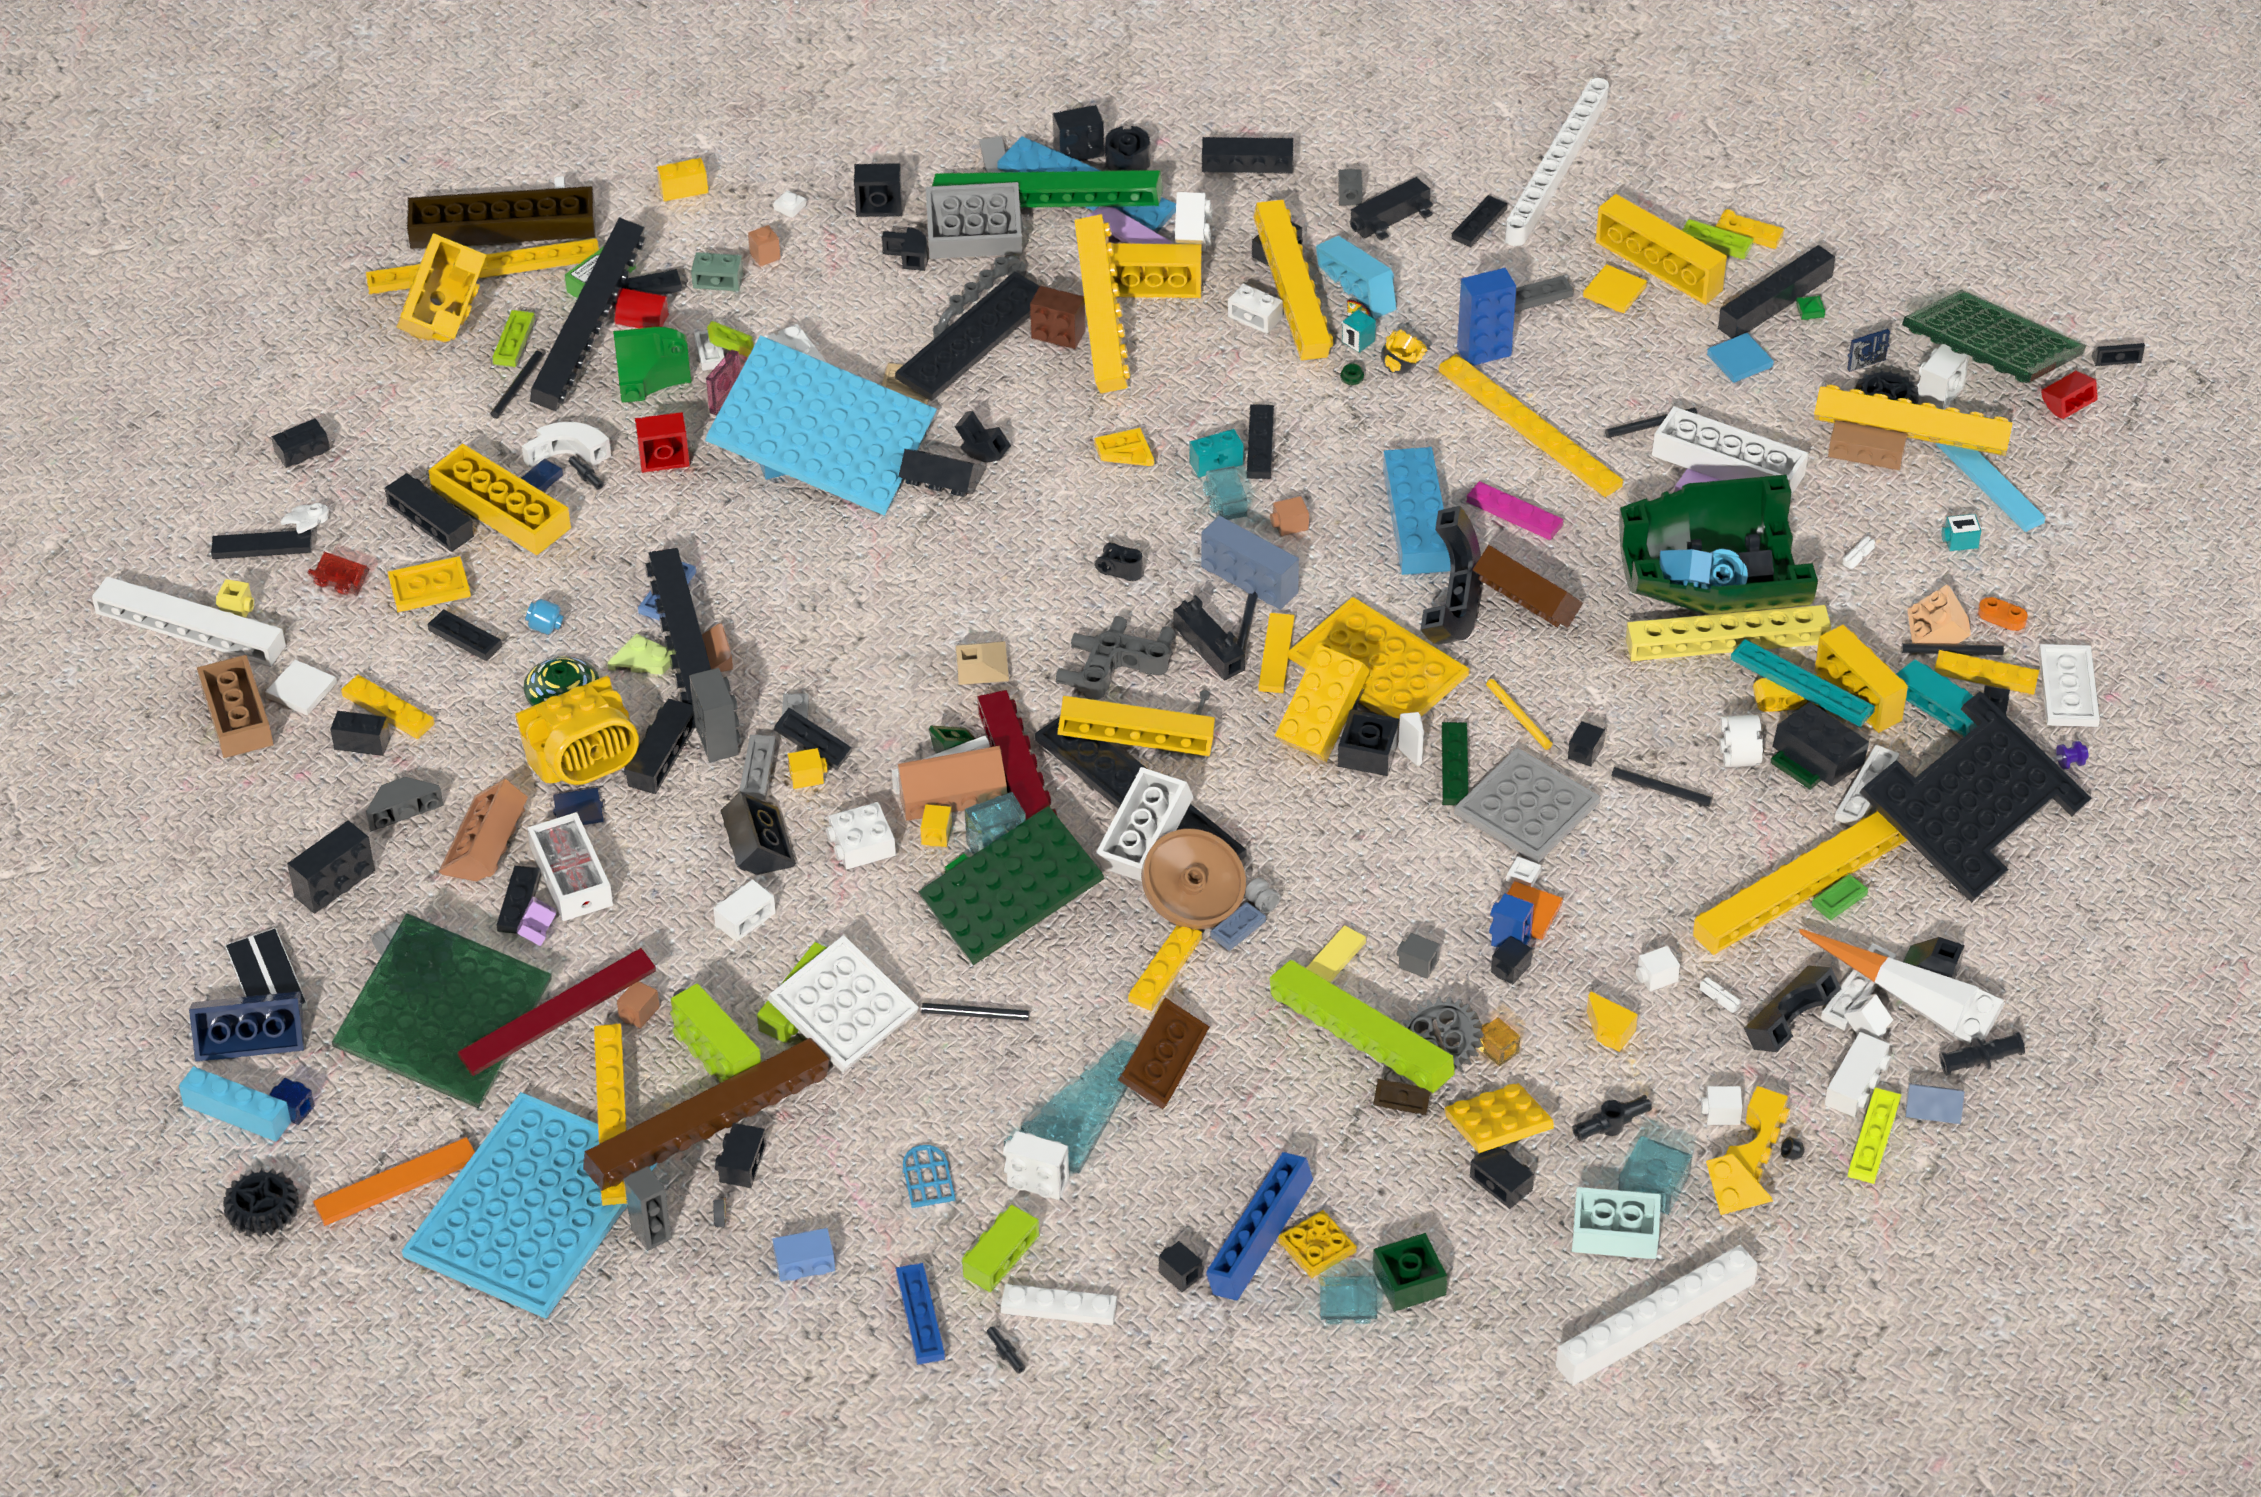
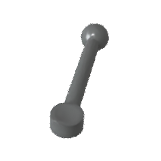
M1207 690L1200 692L1201 700L1196 715H1201L1205 701L1210 698V693Z

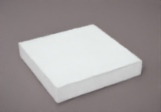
M294 660L265 691L266 698L308 716L337 684L335 676Z

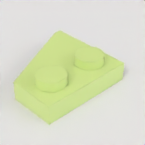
M636 633L608 661V669L616 671L617 667L631 668V672L635 673L649 672L650 674L663 675L671 666L669 655H672V651H667L666 647Z

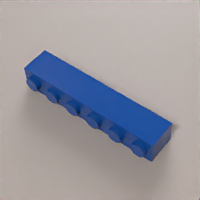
M1285 1152L1281 1153L1206 1271L1213 1295L1235 1301L1239 1300L1313 1182L1306 1157Z

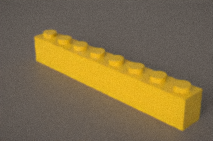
M1284 200L1256 202L1253 219L1279 297L1283 300V309L1300 360L1328 358L1329 350L1333 347V337L1331 333L1328 334L1327 320L1325 315L1321 313V302L1319 297L1315 295V284L1313 279L1310 280L1308 263L1303 260L1302 245L1297 242V231L1295 226L1291 224L1290 210L1286 209Z
M1102 214L1076 219L1074 221L1095 383L1100 394L1128 388L1127 379L1131 378L1129 366L1128 364L1125 365L1124 358H1128L1126 345L1122 344V338L1125 337L1124 326L1122 323H1119V317H1122V309L1120 303H1117L1116 297L1120 296L1117 282L1114 283L1117 270L1115 263L1111 262V257L1114 256V248L1112 242L1108 240V237L1112 236L1110 223H1105Z
M1835 385L1820 386L1814 412V420L1835 424V420L1902 432L1907 433V438L2002 456L2007 454L2013 424L2004 417L1990 419L1985 418L1983 414L1978 412L1964 414L1960 413L1959 409L1947 407L1945 410L1937 409L1935 405L1930 403L1916 405L1912 404V401L1908 399L1898 398L1895 401L1888 399L1886 395L1874 394V396L1864 395L1863 391L1850 389L1849 392L1842 391L1840 387Z

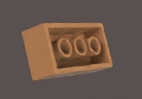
M247 655L197 667L201 689L223 758L273 746L269 722Z

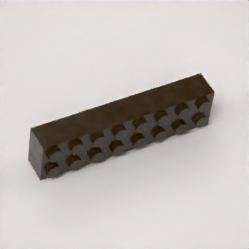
M593 186L408 197L407 232L410 249L427 248L433 233L463 246L596 237Z

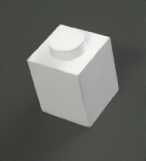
M1668 946L1640 955L1636 975L1640 983H1644L1649 992L1678 982L1680 964Z
M1876 994L1858 997L1844 1013V1016L1857 1035L1859 1032H1862L1874 1038L1884 1035L1887 1031L1886 1027L1893 1021Z
M1707 1086L1706 1097L1701 1098V1113L1706 1114L1707 1125H1740L1742 1115L1740 1086Z

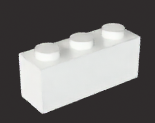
M1859 1032L1827 1088L1825 1105L1852 1117L1857 1115L1860 1108L1865 1109L1870 1098V1090H1874L1875 1087L1877 1088L1880 1082V1072L1882 1070L1886 1071L1890 1065L1892 1056L1888 1055L1890 1044Z

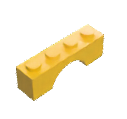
M1759 1086L1756 1087L1752 1095L1746 1115V1123L1754 1129L1757 1137L1745 1145L1729 1146L1725 1156L1734 1154L1758 1182H1760L1763 1173L1762 1164H1768L1772 1154L1771 1144H1777L1781 1134V1128L1779 1127L1781 1123L1786 1124L1790 1114V1108H1787L1788 1096Z

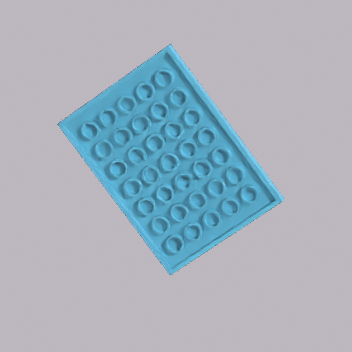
M760 335L708 431L705 441L885 516L904 479L898 477L904 449H919L937 409Z
M520 1092L402 1249L403 1257L547 1319L627 1207V1204L602 1206L600 1188L583 1169L585 1151L599 1144L598 1124ZM658 1163L649 1167L651 1171H653Z

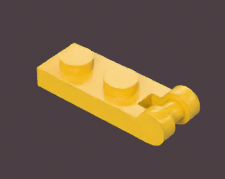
M1730 209L1723 211L1721 219L1718 220L1715 226L1752 238L1753 243L1772 249L1777 248L1784 234V228L1736 215Z

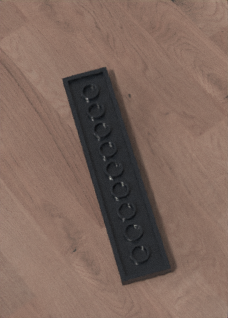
M1060 717L1035 733V741L1118 809L1140 768H1146L1117 743L1057 735ZM1192 804L1189 805L1177 830L1198 829L1209 832L1224 840L1236 852L1240 860L1247 856V849Z

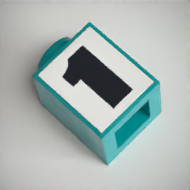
M1358 309L1343 321L1342 342L1360 353L1375 342V319Z
M1976 514L1946 517L1945 527L1941 529V536L1943 542L1947 543L1949 551L1979 548L1981 528Z

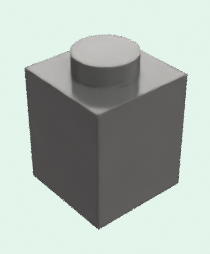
M1410 933L1407 940L1401 941L1397 949L1399 968L1428 979L1439 961L1440 944Z

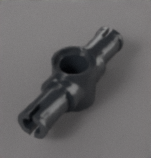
M1645 1094L1626 1103L1608 1100L1602 1104L1601 1111L1593 1114L1592 1118L1573 1125V1134L1579 1142L1598 1133L1608 1136L1619 1135L1623 1131L1624 1124L1631 1122L1632 1118L1652 1110L1651 1102Z

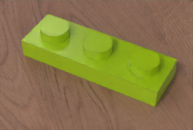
M1688 219L1682 229L1683 232L1713 249L1745 260L1753 246L1752 238Z
M511 310L492 357L494 365L517 366L535 322V314L533 312Z

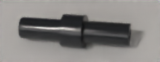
M576 456L569 458L568 463L577 470V474L584 481L590 482L597 490L604 486V482L595 475V471L588 464H583Z
M995 1326L988 1328L986 1334L995 1344L996 1352L1003 1360H1007L1017 1374L1022 1373L1026 1366L1015 1353L1016 1348L1010 1340H1005Z

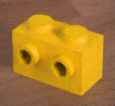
M702 158L657 166L658 184L664 202L708 193L707 173Z

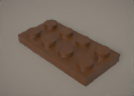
M1165 997L1126 1063L1118 1081L1163 1110L1170 1101L1210 1026Z

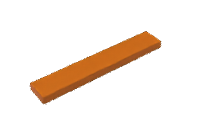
M467 1137L318 1198L313 1201L314 1207L324 1226H327L463 1169L475 1151Z

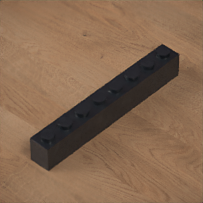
M678 548L648 552L649 562L645 563L647 578H652L650 590L652 596L656 595L657 597L655 599L656 613L662 615L659 620L662 633L666 632L667 634L664 637L666 650L672 651V655H669L672 670L676 669L677 671L675 673L677 689H682V692H680V702L693 705L689 675L711 670L680 554Z

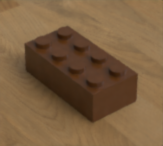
M1489 544L1473 568V571L1480 574L1478 580L1557 628L1560 624L1568 628L1583 605L1582 601Z

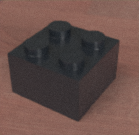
M1097 105L1052 113L1053 148L1055 151L1078 161L1104 157V121Z
M900 163L854 164L856 217L902 216L903 198Z
M1350 709L1338 745L1337 767L1388 776L1399 742L1400 719Z

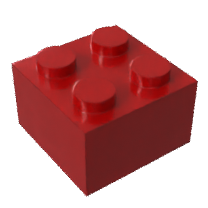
M683 412L635 418L642 473L690 467Z

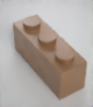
M1835 420L1828 457L1900 471L1906 447L1907 433Z

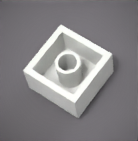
M1946 341L1938 349L1935 348L1928 362H1923L1918 374L1921 377L1916 387L1918 388L1919 405L1930 403L1935 405L1937 409L1945 410L1965 386L1970 356L1969 351Z

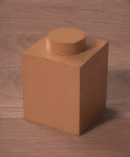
M769 225L748 232L750 255L760 267L781 259L779 238Z
M1301 496L1273 503V513L1270 514V521L1272 527L1277 528L1280 536L1309 530V512Z
M640 981L630 986L617 1000L619 1018L625 1023L633 1024L641 1029L660 1008L658 990Z

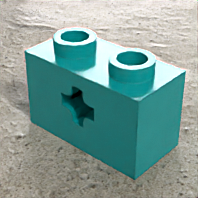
M1235 429L1189 441V463L1198 478L1243 465V443Z

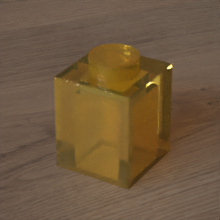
M1499 1017L1483 1025L1481 1030L1484 1037L1480 1038L1483 1047L1478 1049L1499 1067L1519 1053L1521 1036Z

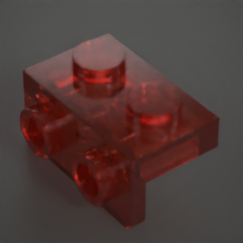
M324 551L316 570L309 569L307 574L314 579V584L322 588H326L328 585L334 587V590L342 595L347 596L348 593L358 596L370 569L363 564Z

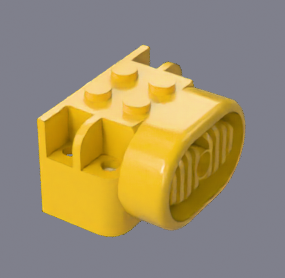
M433 233L410 287L396 328L423 340H437L439 342L454 340L460 324L464 325L472 306L469 304H472L480 285L476 281L486 254ZM430 299L439 300L441 305L433 304Z
M608 675L583 686L574 687L566 693L550 697L542 703L515 713L527 763L545 783L551 784L560 781L571 785L590 783L625 767L633 759L638 749L639 736L637 729L630 721L629 713L623 706L620 694L612 689Z

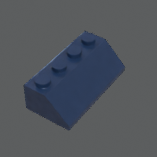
M300 991L192 1002L189 1008L195 1062L304 1051V1023Z

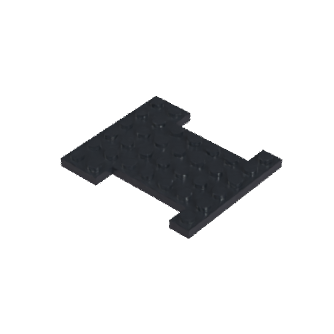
M1981 691L1969 699L1961 708L1977 727L1916 778L1896 760L1859 792L1971 903L2009 870L1992 853L1996 847L2053 799L2071 817L2077 814L2092 799Z

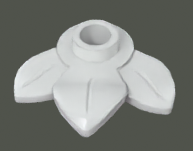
M320 503L297 506L291 510L292 512L282 518L281 525L297 524V533L305 532L328 519V507Z

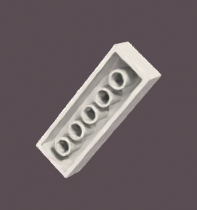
M1677 407L1672 408L1655 432L1652 456L1720 480L1787 475L1792 492L1791 496L1805 476L1809 454L1808 452Z

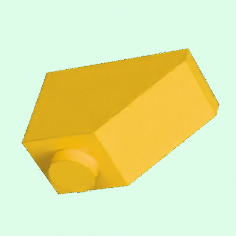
M1592 991L1588 994L1586 1012L1596 1041L1602 1043L1605 1047L1621 1052L1636 1032L1638 1014Z

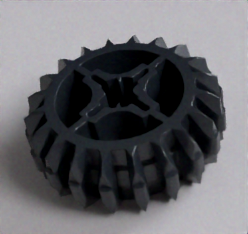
M1882 369L1879 373L1872 371L1870 375L1864 374L1863 378L1858 380L1855 387L1856 390L1863 391L1864 395L1874 396V394L1886 395L1890 400L1897 401L1898 398L1911 400L1912 404L1918 405V388H1915V382L1909 381V376L1902 377L1901 372L1894 374L1891 370L1884 372Z
M263 1168L257 1173L250 1170L247 1176L240 1174V1181L232 1180L231 1188L226 1189V1197L223 1198L225 1217L232 1228L236 1227L239 1234L246 1231L249 1237L257 1233L261 1238L263 1233L268 1232L272 1236L273 1230L283 1231V1224L291 1225V1217L297 1216V1208H299L300 1203L298 1190L291 1178H286L283 1171L277 1174L274 1168L269 1172H266Z

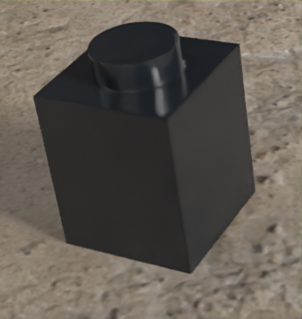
M1581 721L1569 741L1568 759L1592 767L1604 747L1605 729Z
M1510 936L1492 955L1491 973L1497 978L1513 985L1531 966L1532 948Z
M1178 1241L1161 1252L1159 1256V1274L1183 1293L1202 1278V1260L1183 1243Z

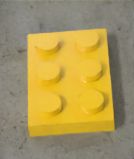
M460 556L387 571L397 613L471 597Z

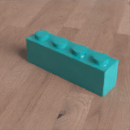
M1916 659L1896 673L1908 686L1906 701L1963 737L1977 727L1961 710L1962 706L1973 697L1966 689L1960 688L1947 677L1941 676L1928 665H1924Z

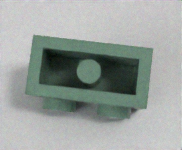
M696 252L691 269L693 288L739 291L743 276L742 255Z

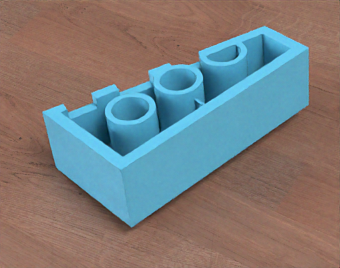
M1339 235L1316 245L1318 266L1335 283L1340 281L1344 292L1348 295L1353 294L1358 299V302L1364 304L1369 309L1371 318L1377 319L1396 310L1393 285L1394 274L1390 267H1387Z

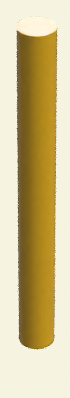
M1494 679L1488 680L1486 686L1545 750L1550 749L1553 743Z

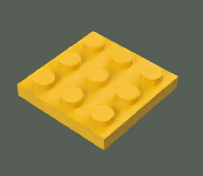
M1520 1083L1509 1084L1502 1089L1484 1092L1477 1097L1460 1100L1453 1105L1444 1107L1446 1118L1478 1153L1554 1129L1553 1119Z

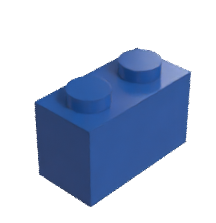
M1504 893L1500 902L1494 903L1490 916L1493 917L1489 929V934H1492L1491 946L1499 948L1510 936L1527 945L1531 939L1534 904Z

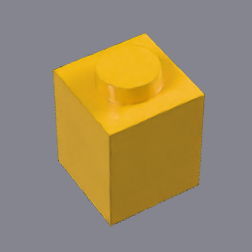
M818 748L787 753L793 789L824 784L823 773H827L825 758H820Z
M925 804L920 827L921 845L947 847L952 827L951 807Z

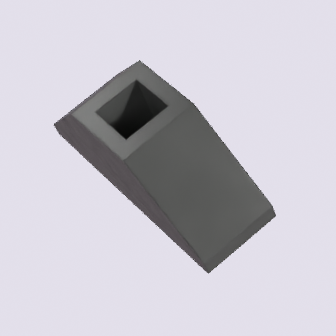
M403 777L381 785L366 810L370 831L384 828L444 806L440 786L409 777Z

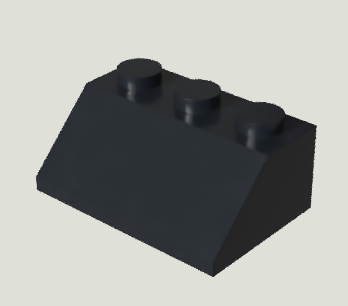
M904 449L898 477L905 478L906 484L919 486L920 482L929 484L928 489L942 492L943 488L952 489V495L965 497L966 493L974 494L986 466L924 451Z
M740 791L720 810L738 868L755 875L792 868L796 865L778 807Z

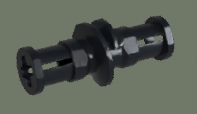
M2013 1032L2012 1036L1993 1039L1989 1042L1973 1037L1971 1039V1047L1960 1048V1050L1950 1053L1941 1052L1939 1053V1060L1946 1076L1951 1075V1072L1955 1070L1968 1069L1975 1065L1980 1067L1981 1063H1984L1987 1070H1990L1992 1060H2001L2006 1056L2017 1053L2024 1055L2025 1046L2019 1032Z

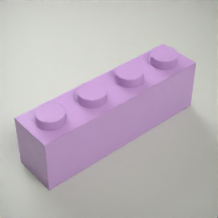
M1098 207L1086 216L1102 214L1105 223H1110L1112 236H1109L1108 240L1112 243L1174 244L1169 239L1162 237L1152 229L1145 227L1113 207Z

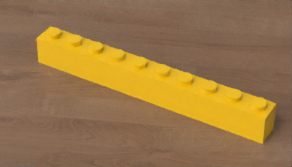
M1876 811L1871 816L1860 819L1847 830H1841L1830 840L1821 842L1813 850L1802 853L1789 864L1780 866L1772 874L1761 877L1755 884L1748 888H1742L1731 898L1720 901L1714 908L1707 912H1701L1695 918L1693 936L1712 955H1715L1837 883L1848 874L1854 873L1908 840Z

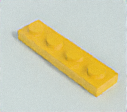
M1939 650L1934 669L1941 676L2033 695L2040 671Z
M359 674L341 689L343 697L376 716L387 717L388 723L416 739H419L435 725L434 717Z
M1177 925L1128 994V1002L1152 1011L1202 940V931Z

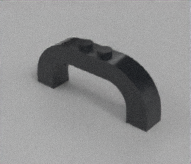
M1461 506L1439 510L1435 531L1444 541L1450 557L1451 570L1446 605L1423 610L1420 628L1427 639L1437 645L1467 639L1474 629L1481 581L1478 580L1480 574L1473 571V568L1480 559L1481 553L1473 525Z

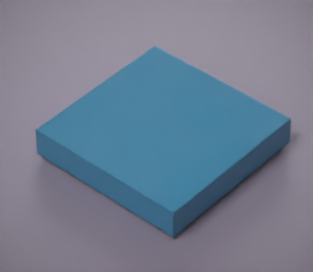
M1748 333L1710 347L1707 350V355L1733 383L1772 368L1774 363L1772 358Z

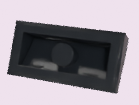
M2145 343L2098 346L2092 352L2094 365L2107 366L2142 363Z

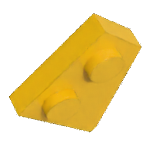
M1141 428L1094 438V446L1101 461L1154 466V457Z
M1734 1154L1706 1161L1720 1215L1774 1202L1773 1197L1767 1193L1758 1180L1743 1166L1742 1162Z

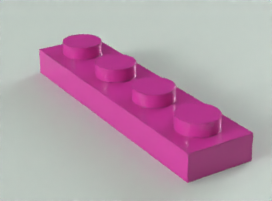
M1479 481L1467 495V503L1550 541L1563 527L1564 519Z

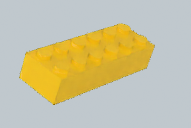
M1617 194L1598 207L1595 241L1597 244L1705 305L1723 291L1726 255Z
M463 443L428 470L431 489L436 491L439 496L535 555H539L571 529L567 506Z

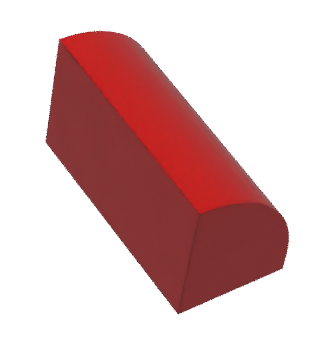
M622 288L615 310V324L638 329L662 327L669 315L667 297Z
M2076 370L2041 390L2046 406L2060 419H2065L2098 400L2096 379Z

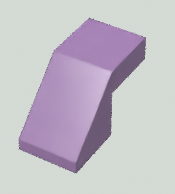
M532 897L517 928V934L541 946L546 938V931L556 915V909Z

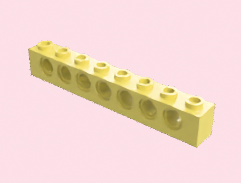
M1818 605L1627 622L1625 640L1630 660L1640 661L1731 653L1744 639L1763 649L1818 645L1819 636L1831 631V623L1826 606Z

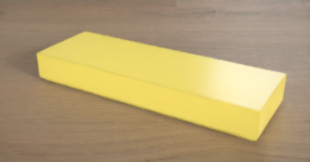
M1344 925L1306 969L1331 983L1366 944V936Z

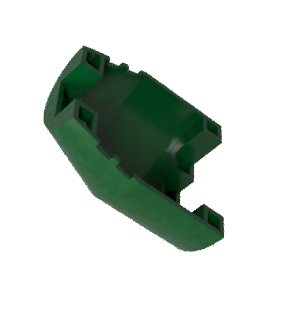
M1787 475L1688 483L1682 485L1681 490L1671 494L1668 491L1662 492L1661 497L1649 501L1645 498L1620 507V549L1624 574L1630 591L1634 594L1708 615L1811 605L1816 595L1818 579L1813 563L1795 565L1791 553L1793 536L1788 522L1792 492ZM1759 534V551L1771 550L1774 575L1768 578L1748 579L1746 584L1711 586V589L1694 587V583L1687 582V586L1670 584V580L1664 579L1659 562L1661 551L1687 550V542L1694 539H1701L1703 552L1710 553L1715 550L1726 549L1735 553L1747 552L1745 537Z

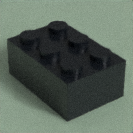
M1808 702L1777 724L1772 747L1778 751L1782 750L1785 756L1813 775L1817 774L1820 780L1833 787L1864 764L1869 741L1813 703Z
M349 820L287 863L294 897L314 914L327 907L333 900L348 892L354 885L369 877L375 871L369 836Z

